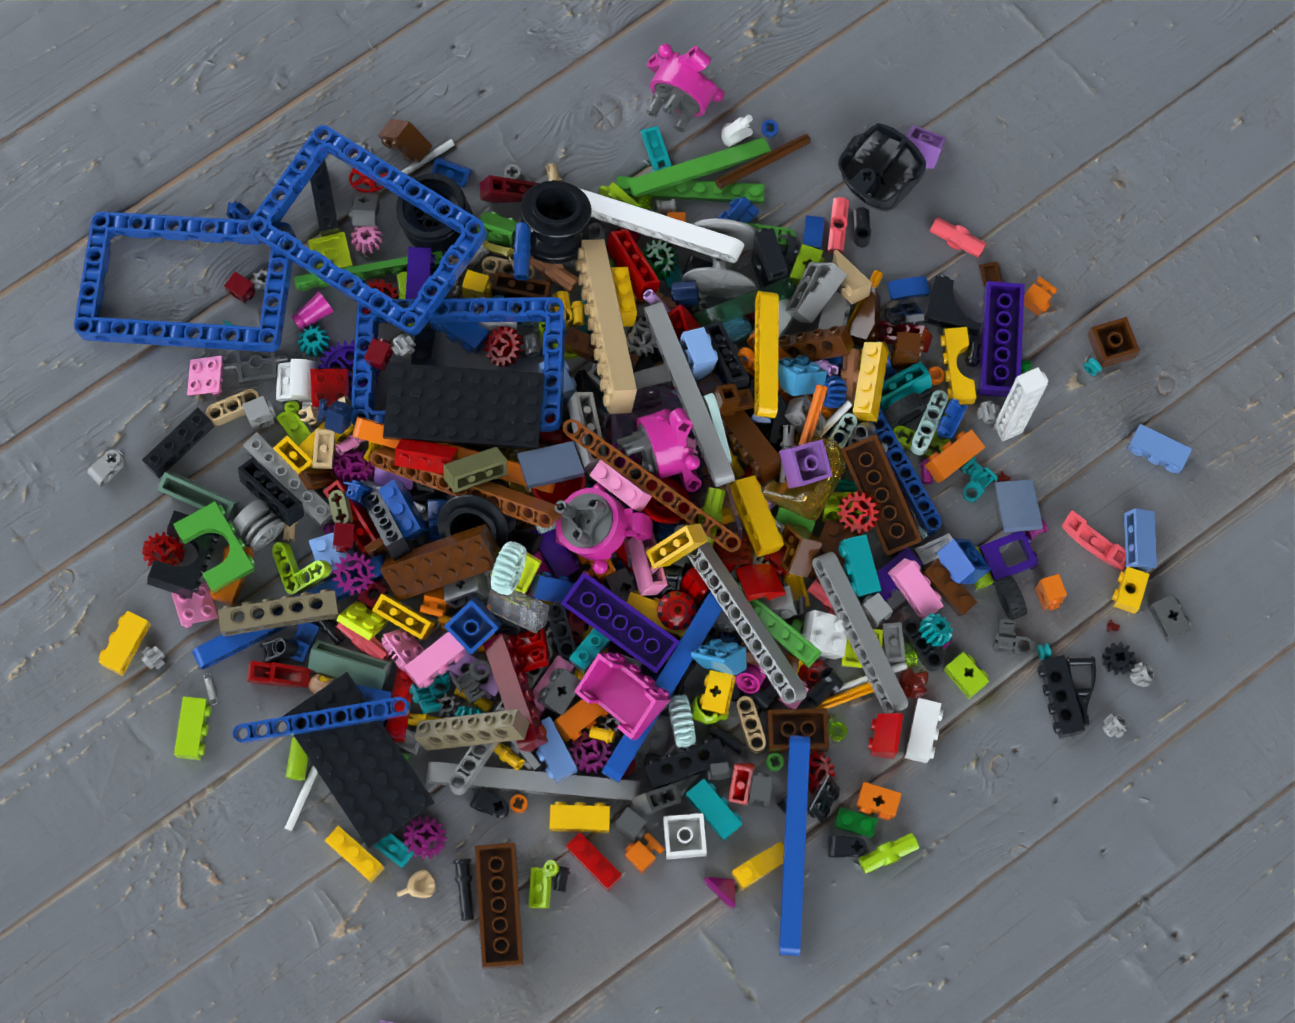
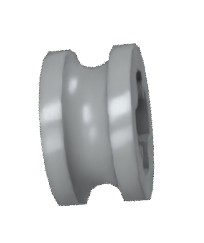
M515 164L506 166L504 170L505 177L520 180L521 170L519 166ZM512 170L516 173L514 177L510 176Z

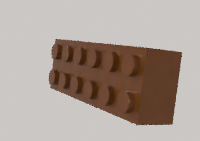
M714 372L696 383L701 396L710 393L714 394L717 386L724 385ZM744 410L735 411L732 416H725L720 413L730 448L733 452H738L743 465H748L751 469L752 476L755 475L756 479H759L764 484L778 475L781 471L780 455Z
M878 434L841 449L860 494L862 495L864 492H867L868 498L874 496L873 503H879L875 508L880 510L879 513H876V516L880 519L874 521L876 524L874 528L886 556L923 541V537Z
M483 524L411 549V552L395 561L392 556L388 557L380 571L397 600L401 601L494 569V564L501 549L487 524Z
M516 844L476 845L475 856L482 968L496 969L524 966Z

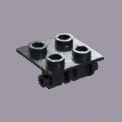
M830 775L826 777L819 792L816 793V798L813 799L814 801L808 808L809 812L807 815L812 818L816 817L820 823H823L824 819L829 816L830 808L840 794V788Z

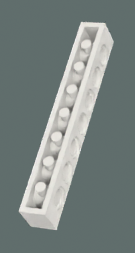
M1039 367L1017 376L994 424L1002 442L1023 433L1048 385L1047 377L1044 372L1040 371Z

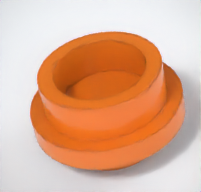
M937 366L930 367L928 372L931 376L932 385L942 383L945 377L944 371Z

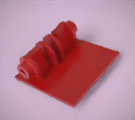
M310 369L312 407L319 408L320 399H326L328 407L336 400L338 401L339 398L344 396L349 398L348 369Z

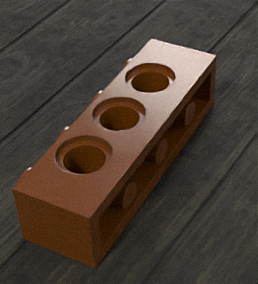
M570 326L565 336V351L597 364L598 360L594 359L595 346L591 344V335ZM629 352L634 373L639 364V356Z
M833 326L829 329H816L812 332H799L795 335H782L778 338V346L793 358L806 356L810 361L849 355L854 346L847 326Z

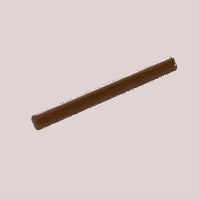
M803 134L715 180V184L718 189H722L810 144L811 139L808 134Z

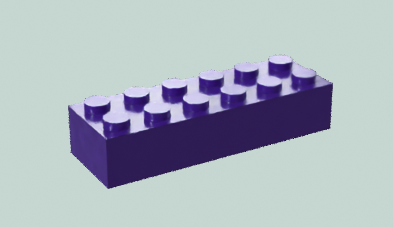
M987 281L985 285L979 395L1007 397L1017 376L1021 375L1025 284Z
M583 572L561 602L563 606L655 673L659 672L680 642L585 572Z

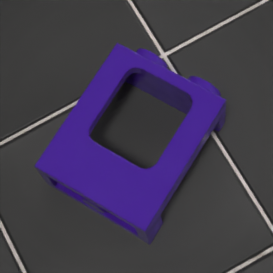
M1023 531L1014 532L979 547L984 560L991 568L990 573L994 580L993 585L999 579L1009 575L1013 576L1028 569L1033 570L1037 567L1039 558L1037 553L1032 551L1030 547L1031 541L1029 536L1024 534ZM1018 540L1027 560L1007 567L999 552V547Z

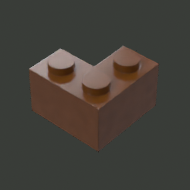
M390 119L378 134V137L382 140L381 143L385 147L400 150L403 153L404 159L408 162L420 163L432 148L431 143L410 121Z
M786 523L781 535L787 550L780 566L790 574L808 578L810 571L813 569L812 561L820 552L822 542L805 527Z

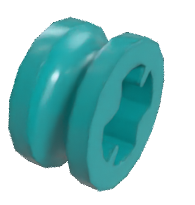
M1089 358L1088 363L1085 362L1083 364L1086 372L1093 377L1102 370L1101 365L1094 358Z
M1045 643L1044 646L1041 644L1037 645L1040 660L1052 658L1048 643Z

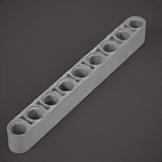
M827 552L814 558L812 561L814 571L838 619L843 621L841 624L884 712L898 713L908 707V700L837 556L833 552Z
M548 646L549 665L536 669L539 672L535 675L530 674L529 671L525 672L532 691L553 662V651L550 646ZM502 701L494 712L506 711ZM499 742L471 745L449 779L450 789L454 794L462 795L468 790ZM479 748L486 750L483 754L475 752ZM472 764L475 768L468 771L465 769V766ZM458 780L464 782L460 787H456L453 784Z

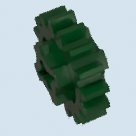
M652 240V244L647 243V249H642L658 279L664 281L665 277H671L670 271H676L673 266L678 265V262L675 261L678 255L673 254L676 249L671 247V243L663 240Z

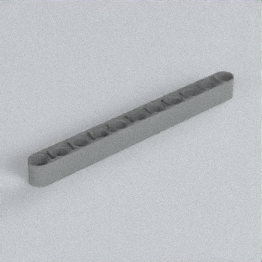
M659 302L644 307L645 317L681 405L693 424V434L714 485L718 487L735 481L728 458L663 303Z
M686 523V524L678 525V526L675 528L674 533L677 532L678 530H680L681 528H683V527H685V526H687V525H691V524H690V523ZM706 542L688 553V558L782 700L787 704L803 700L807 694L804 684L710 543Z
M428 762L426 783L450 786L449 779L459 764ZM474 765L465 766V769L468 771L475 768ZM483 766L469 788L479 787L489 790L633 803L632 798L641 795L642 783L630 780H620L618 783L609 778L570 775L556 783L554 778L550 780L546 772ZM458 780L453 785L460 787L464 782Z

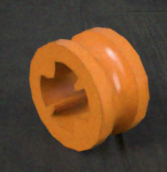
M518 794L511 798L510 807L515 813L526 811L528 803L523 795ZM516 799H520V802L524 801L521 809L513 806L516 804Z

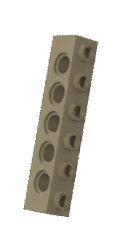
M323 589L320 590V593L316 594L305 592L297 597L286 595L282 596L279 600L268 598L263 599L260 603L244 602L242 606L236 607L234 605H225L223 609H218L220 632L223 636H230L338 618L337 594L335 590ZM320 601L323 603L321 608H313L315 602ZM296 605H303V609L300 612L293 611ZM277 608L284 609L283 613L278 616L274 615V611ZM258 611H263V617L256 619L255 614ZM237 615H245L241 622L235 621Z
M518 709L419 721L414 738L426 751L524 740L529 721Z

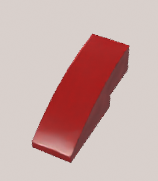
M251 661L248 666L246 682L308 688L311 669L275 662Z

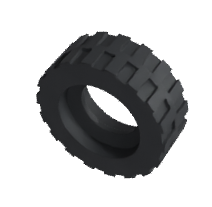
M913 393L897 400L883 414L890 427L895 429L897 426H904L916 419L926 410L927 405L919 393Z
M1009 575L995 581L997 596L1008 618L1012 621L1027 614L1026 603L1015 579Z

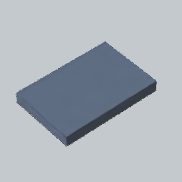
M573 441L517 453V459L528 489L584 476V470Z
M1032 479L994 483L1004 532L1042 529L1043 524Z

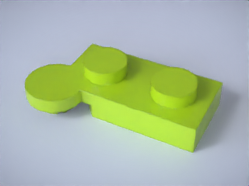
M614 182L608 187L601 186L599 188V193L602 196L639 208L641 207Z
M290 400L284 406L285 412L276 416V419L291 440L299 446L311 432L297 415L300 410L299 404L294 400Z
M548 860L543 868L531 867L528 908H550L552 876H555L559 871V864L556 861Z

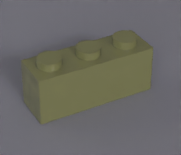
M497 447L443 464L444 480L454 493L508 475L507 459Z

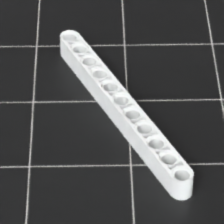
M581 189L590 200L592 218L731 263L737 262L744 248V243L736 238Z

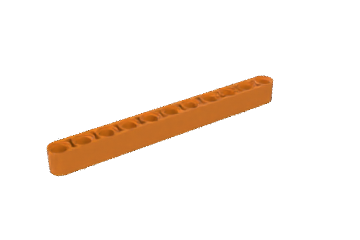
M357 417L352 436L394 449L400 442V440L383 439V423ZM434 443L458 448V459L481 452L457 444ZM507 459L508 475L499 479L527 486L519 462ZM556 483L535 487L534 489L553 493Z

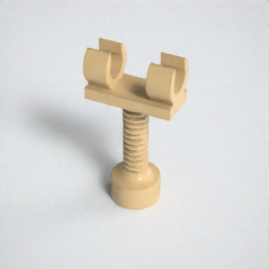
M347 396L338 399V401L351 406V401ZM310 406L308 410L301 409L298 413L300 415L307 413L306 418L300 419L303 422H309L311 419L315 420L308 423L312 426L323 423L317 420L318 409Z

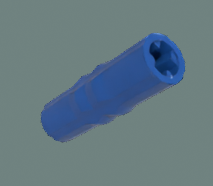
M525 222L515 224V242L513 246V278L520 281L529 279L531 258V229Z

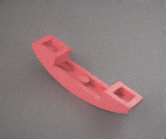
M1073 510L1070 511L1061 526L1067 534L1087 551L1122 571L1126 566L1125 549L1118 544L1111 543L1087 525V521Z

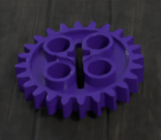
M344 340L343 346L336 342L337 348L329 346L331 352L324 351L326 358H320L323 364L318 365L319 369H331L333 366L345 369L344 364L338 360V358H341L349 370L352 369L353 372L354 360L348 361L346 357L354 355V340L351 341L350 345H347L346 340ZM365 346L362 351L368 350V346ZM348 371V380L352 382L349 386V396L352 399L353 376ZM376 371V377L380 376V372ZM368 381L362 382L360 387H365Z

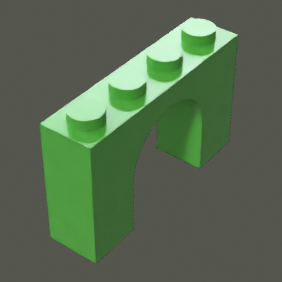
M215 501L173 524L184 545L206 533H217L228 541L230 550L227 558L221 564L202 574L212 594L254 572L253 565H255L251 555L245 554L243 549L246 547L241 538L237 539L234 532L236 530L231 521L227 523L224 518L226 513L221 505L217 506Z

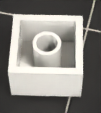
M818 610L806 613L802 636L822 652L820 656L835 660L845 655L847 635L841 624L843 621L839 620L837 615Z
M703 813L663 816L666 860L706 856Z

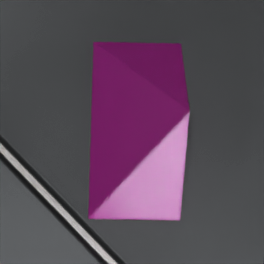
M706 877L703 883L733 910L736 906L734 879Z

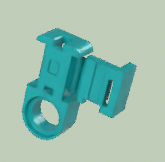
M975 457L961 469L964 474L967 473L970 476L969 479L971 480L962 492L963 499L969 503L977 501L984 494V489L992 481L996 482L998 479L989 468L985 467L982 470L983 468L975 461ZM974 489L977 496L974 498L968 497L966 490Z
M435 678L434 682L426 688L423 686L419 689V687H414V684H412L409 692L411 695L414 694L412 698L414 703H418L419 700L423 714L440 711L442 704H436L435 700L443 698L445 693H448L450 683H446L442 678ZM441 684L445 687V690L439 691L435 685Z

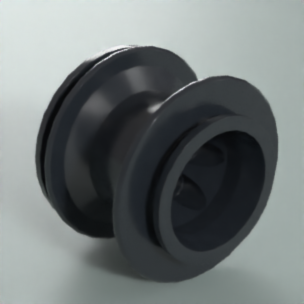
M436 173L422 174L413 178L473 215L464 192L452 179ZM416 190L411 195L415 196L419 191ZM398 196L396 206L397 219L411 244L418 248H431L432 252L442 251V254H445L450 246L455 244L461 234L447 225L439 223V220ZM450 210L443 211L442 214H447ZM429 222L433 223L432 226L427 227Z
M562 181L542 182L531 187L525 193L521 200L520 212L522 216L521 222H525L531 229V256L536 260L549 264L566 263L577 258L578 248H581L582 240L589 239L588 222L591 218L592 207L587 195L578 187Z
M498 478L490 481L498 485L510 488L505 482ZM450 494L448 501L439 511L437 527L440 537L443 539L477 527V525L487 524L499 548L502 550V547L508 541L509 533L516 527L518 519L503 514L494 503L481 496H453Z

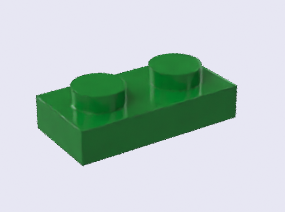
M839 808L834 828L872 839L878 819Z

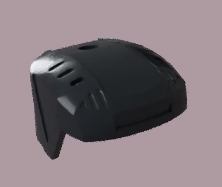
M877 123L866 132L856 135L850 140L839 158L838 166L847 187L854 195L874 209L890 211L897 207L919 183L926 170V161L917 146L905 135L888 125ZM862 150L867 151L870 155H866ZM859 158L863 161V163H860L855 159Z

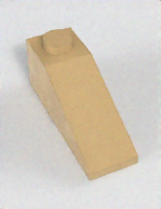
M834 250L832 263L847 274L839 286L842 296L851 304L870 296L872 282L838 250Z

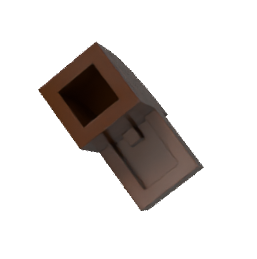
M735 383L716 387L714 396L722 415L732 416L735 411L754 408L755 403L749 388L737 390Z

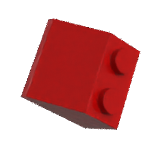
M877 714L876 719H872L870 730H873L874 733L873 738H869L868 742L871 756L888 759L895 758L898 753L903 714Z

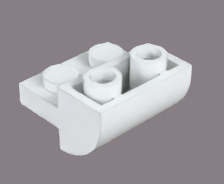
M291 359V362L279 363L276 400L279 402L311 400L310 369H318L319 364L306 359Z

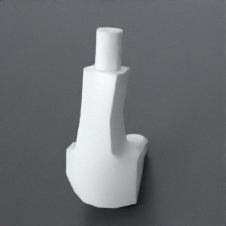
M752 116L739 117L733 123H726L723 126L721 137L726 146L730 148L753 134V130L748 128L749 123L753 120Z

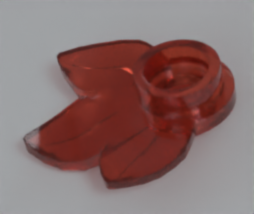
M909 667L900 675L899 683L906 698L917 699L925 695L927 689L924 686L928 681V672L924 671L914 674L913 670Z

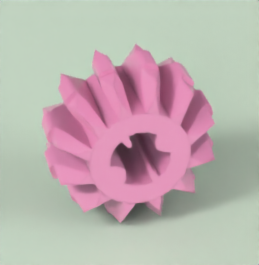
M377 225L375 227L361 226V228H354L355 232L351 233V238H353L351 242L355 246L356 251L362 250V253L365 255L367 250L371 254L373 253V248L379 250L378 244H382L383 240L380 238L382 237V232L378 231Z

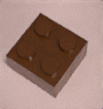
M1127 317L1091 327L1087 334L1096 359L1102 368L1134 359L1140 351Z

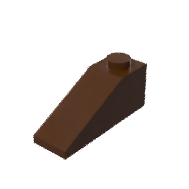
M874 287L871 288L870 296L866 297L848 330L854 344L864 346V342H877L879 338L880 296Z

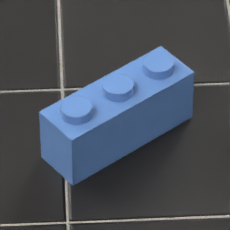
M1139 424L1127 449L1131 450L1132 454L1143 456L1149 462L1156 465L1160 464L1167 471L1178 474L1183 469L1192 448L1142 424Z
M1135 508L1124 513L1126 568L1130 567L1139 571H1147L1157 567L1155 511Z
M549 716L541 720L542 725L547 731L548 742L538 747L536 753L541 762L545 761L548 767L545 770L550 780L554 778L557 783L576 773L577 767Z

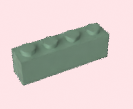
M172 471L164 472L157 489L199 509L215 501L217 506L221 505L226 513L224 516L226 521L234 518L240 504L238 500Z
M317 640L312 647L308 663V669L314 670L317 673H324L337 679L348 672L357 685L383 690L387 684L391 668V662Z

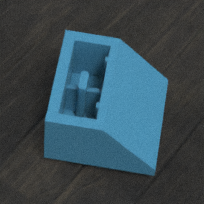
M783 357L778 360V379L781 389L790 395L814 394L817 384L825 386L827 371L821 368L819 364L810 361L808 357Z
M712 639L709 643L691 652V656L705 669L735 676L747 669L746 647L739 646L737 643H725L720 639Z

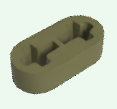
M332 491L329 495V504L334 522L351 524L353 515L349 498L343 491ZM338 496H342V499H340L339 502L335 501V499H337ZM342 514H345V515H346V518H344V521H341V520H340V517H342Z

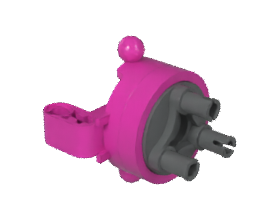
M596 483L593 488H585L574 492L565 501H558L556 504L559 507L555 505V511L561 514V518L555 523V542L582 557L594 560L592 567L597 574H603L607 571L608 564L605 560L612 557V553L620 547L625 536H631L637 540H651L653 538V519L644 513H633L632 508L624 509L623 505L616 498L607 494L608 489L600 483Z

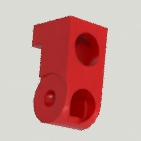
M570 611L568 621L575 645H580L586 622Z

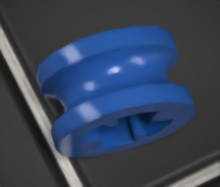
M766 120L762 124V134L767 138L776 136L778 132L776 121ZM766 126H773V132H771V130L770 132H767Z

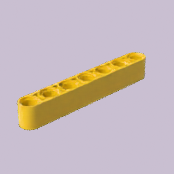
M758 291L755 300L754 414L760 417L775 418L778 411L779 296L777 293Z

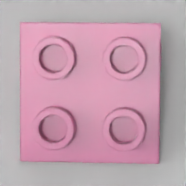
M223 356L190 360L187 396L212 393L216 397L220 396V393H222L221 383L223 382L221 377L224 376Z
M201 583L198 593H194L192 599L171 592L181 626L190 628L194 623L218 619L207 583Z
M402 628L385 633L381 639L382 645L388 654H394L392 660H395L394 662L398 668L405 671L404 666L425 651L414 635Z

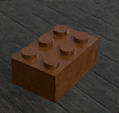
M826 519L819 539L822 542L821 550L817 557L827 552H833L844 570L845 563L843 557L839 554V543L844 539L861 536L862 533L858 534L857 529L852 533L850 532L851 527L845 529V525ZM813 568L808 578L816 580L818 577Z
M827 708L768 710V753H789L790 735L810 736V752H814V750L817 752L828 751Z

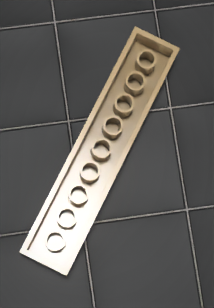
M582 240L581 248H578L579 259L576 260L575 267L576 271H579L580 274L578 277L579 286L583 288L581 296L582 300H585L586 303L584 307L585 315L589 317L588 330L592 332L591 344L595 346L594 359L598 360L597 374L601 376L600 388L605 394L603 397L604 406H607L609 414L631 413L637 387L605 240Z

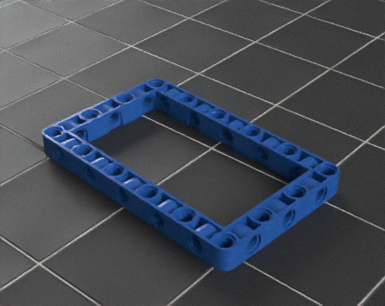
M320 125L313 131L248 223V228L256 239L411 336H415L422 331L487 237V230L480 219L326 125ZM324 135H328L326 139L321 140ZM329 153L461 234L455 244L451 245L439 262L440 265L432 276H429L417 293L418 297L411 307H405L404 309L386 294L376 288L372 289L359 277L346 269L342 270L316 250H310L297 238L276 228ZM358 153L357 157L351 158L353 154ZM307 165L305 169L300 170L301 166ZM384 172H389L387 176L381 177ZM414 191H419L417 195H411ZM285 195L282 200H278L280 196ZM444 210H450L447 214H442ZM263 225L261 230L256 231L259 226ZM480 228L478 233H472L474 229ZM293 244L291 249L286 250L288 245ZM459 259L457 264H451L452 260ZM324 263L320 269H316L318 264ZM350 282H354L351 288H346ZM432 290H437L435 295H429ZM379 302H385L382 307H377ZM410 321H415L413 326H407Z
M97 212L93 215L90 224L74 329L86 341L275 352L280 348L293 261L271 248L260 327L102 318L98 316L103 303L105 273L108 272L111 254L109 250L111 238L115 237V235L145 239L158 237L165 238L166 240L180 241L192 239L214 243H224V241L248 245L264 243L256 239L252 233L245 235L249 230L248 223L250 220ZM279 222L276 227L282 232H288L296 238L290 224ZM263 225L259 226L256 231L261 230ZM215 228L213 232H209L210 229ZM293 244L288 245L286 250L291 249ZM279 267H283L281 271L276 272ZM95 291L93 295L88 296L90 292ZM278 302L277 306L271 307L273 303ZM89 326L86 331H83L84 327ZM126 328L123 333H119L121 329ZM162 330L160 335L155 336L158 331ZM195 333H199L196 338H192ZM236 335L235 339L229 340L231 336ZM273 337V340L271 342L266 343V340L268 338Z
M555 297L443 299L427 323L546 322V330L543 333L544 369H542V373L545 374L540 432H553L560 429L563 417L566 309L563 302ZM393 299L396 304L404 309L405 307H411L415 299ZM379 302L377 307H382L385 302ZM358 304L356 314L351 407H353L351 422L354 427L357 417H365L366 419L383 424L385 420V411H374L377 368L366 363L364 357L367 350L362 351L365 345H370L373 338L378 340L379 323L389 322L372 311L366 315L365 311L367 308L361 304ZM522 307L520 312L514 313L515 308ZM560 307L557 312H551L552 308ZM447 308L444 313H439L440 309ZM478 308H484L483 312L476 313ZM558 343L557 348L550 349L551 344ZM551 380H557L554 386L548 385ZM368 381L365 387H360L362 382ZM549 417H556L553 423H547Z

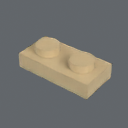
M315 429L313 468H333L336 432Z

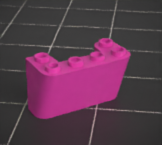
M610 652L599 653L574 692L588 704L598 703L622 723L617 727L631 740L638 739L671 700L670 693L662 687L659 688L651 677L644 676L640 672L641 669L628 663L626 661L627 658L619 652L616 654Z

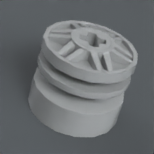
M262 499L246 506L232 523L239 535L246 536L245 541L250 544L254 551L270 544L282 532L285 525L282 520L278 519L276 514H271V508Z

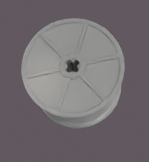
M704 219L692 224L740 240L744 243L742 251L753 249L755 233L759 231L753 226L729 219ZM712 256L713 267L692 269L686 272L682 278L683 282L696 280L699 293L711 297L739 299L749 297L756 292V284L753 280L731 270V264L733 263Z

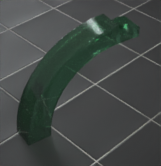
M789 276L691 315L700 324L701 328L720 320L722 323L754 312L758 291L777 293L779 301L792 296L795 289Z

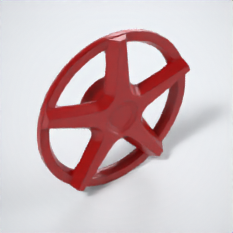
M354 168L349 175L350 185L358 191L375 192L384 188L383 186L377 188V182ZM385 172L386 174H382L381 177L387 176L389 172ZM355 173L362 177L356 180L355 182H352V178ZM363 183L370 186L371 189H361L357 186Z

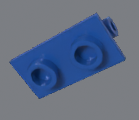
M234 201L233 203H228L226 215L230 219L250 220L254 214L251 213L247 216L250 210L242 205L241 202Z
M954 398L948 402L945 410L947 416H943L937 426L938 437L953 439L966 412L967 405L959 404V401Z
M352 480V483L344 482V484L348 485L347 497L365 506L361 498L373 492V488L355 480Z

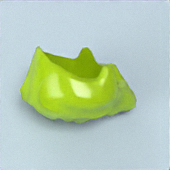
M702 694L695 697L690 705L693 719L704 724H712L719 720L724 721L729 716V711L728 715H723L701 709L700 698Z

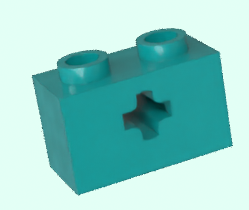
M594 628L570 656V663L585 675L597 655L603 653L608 648L609 639Z

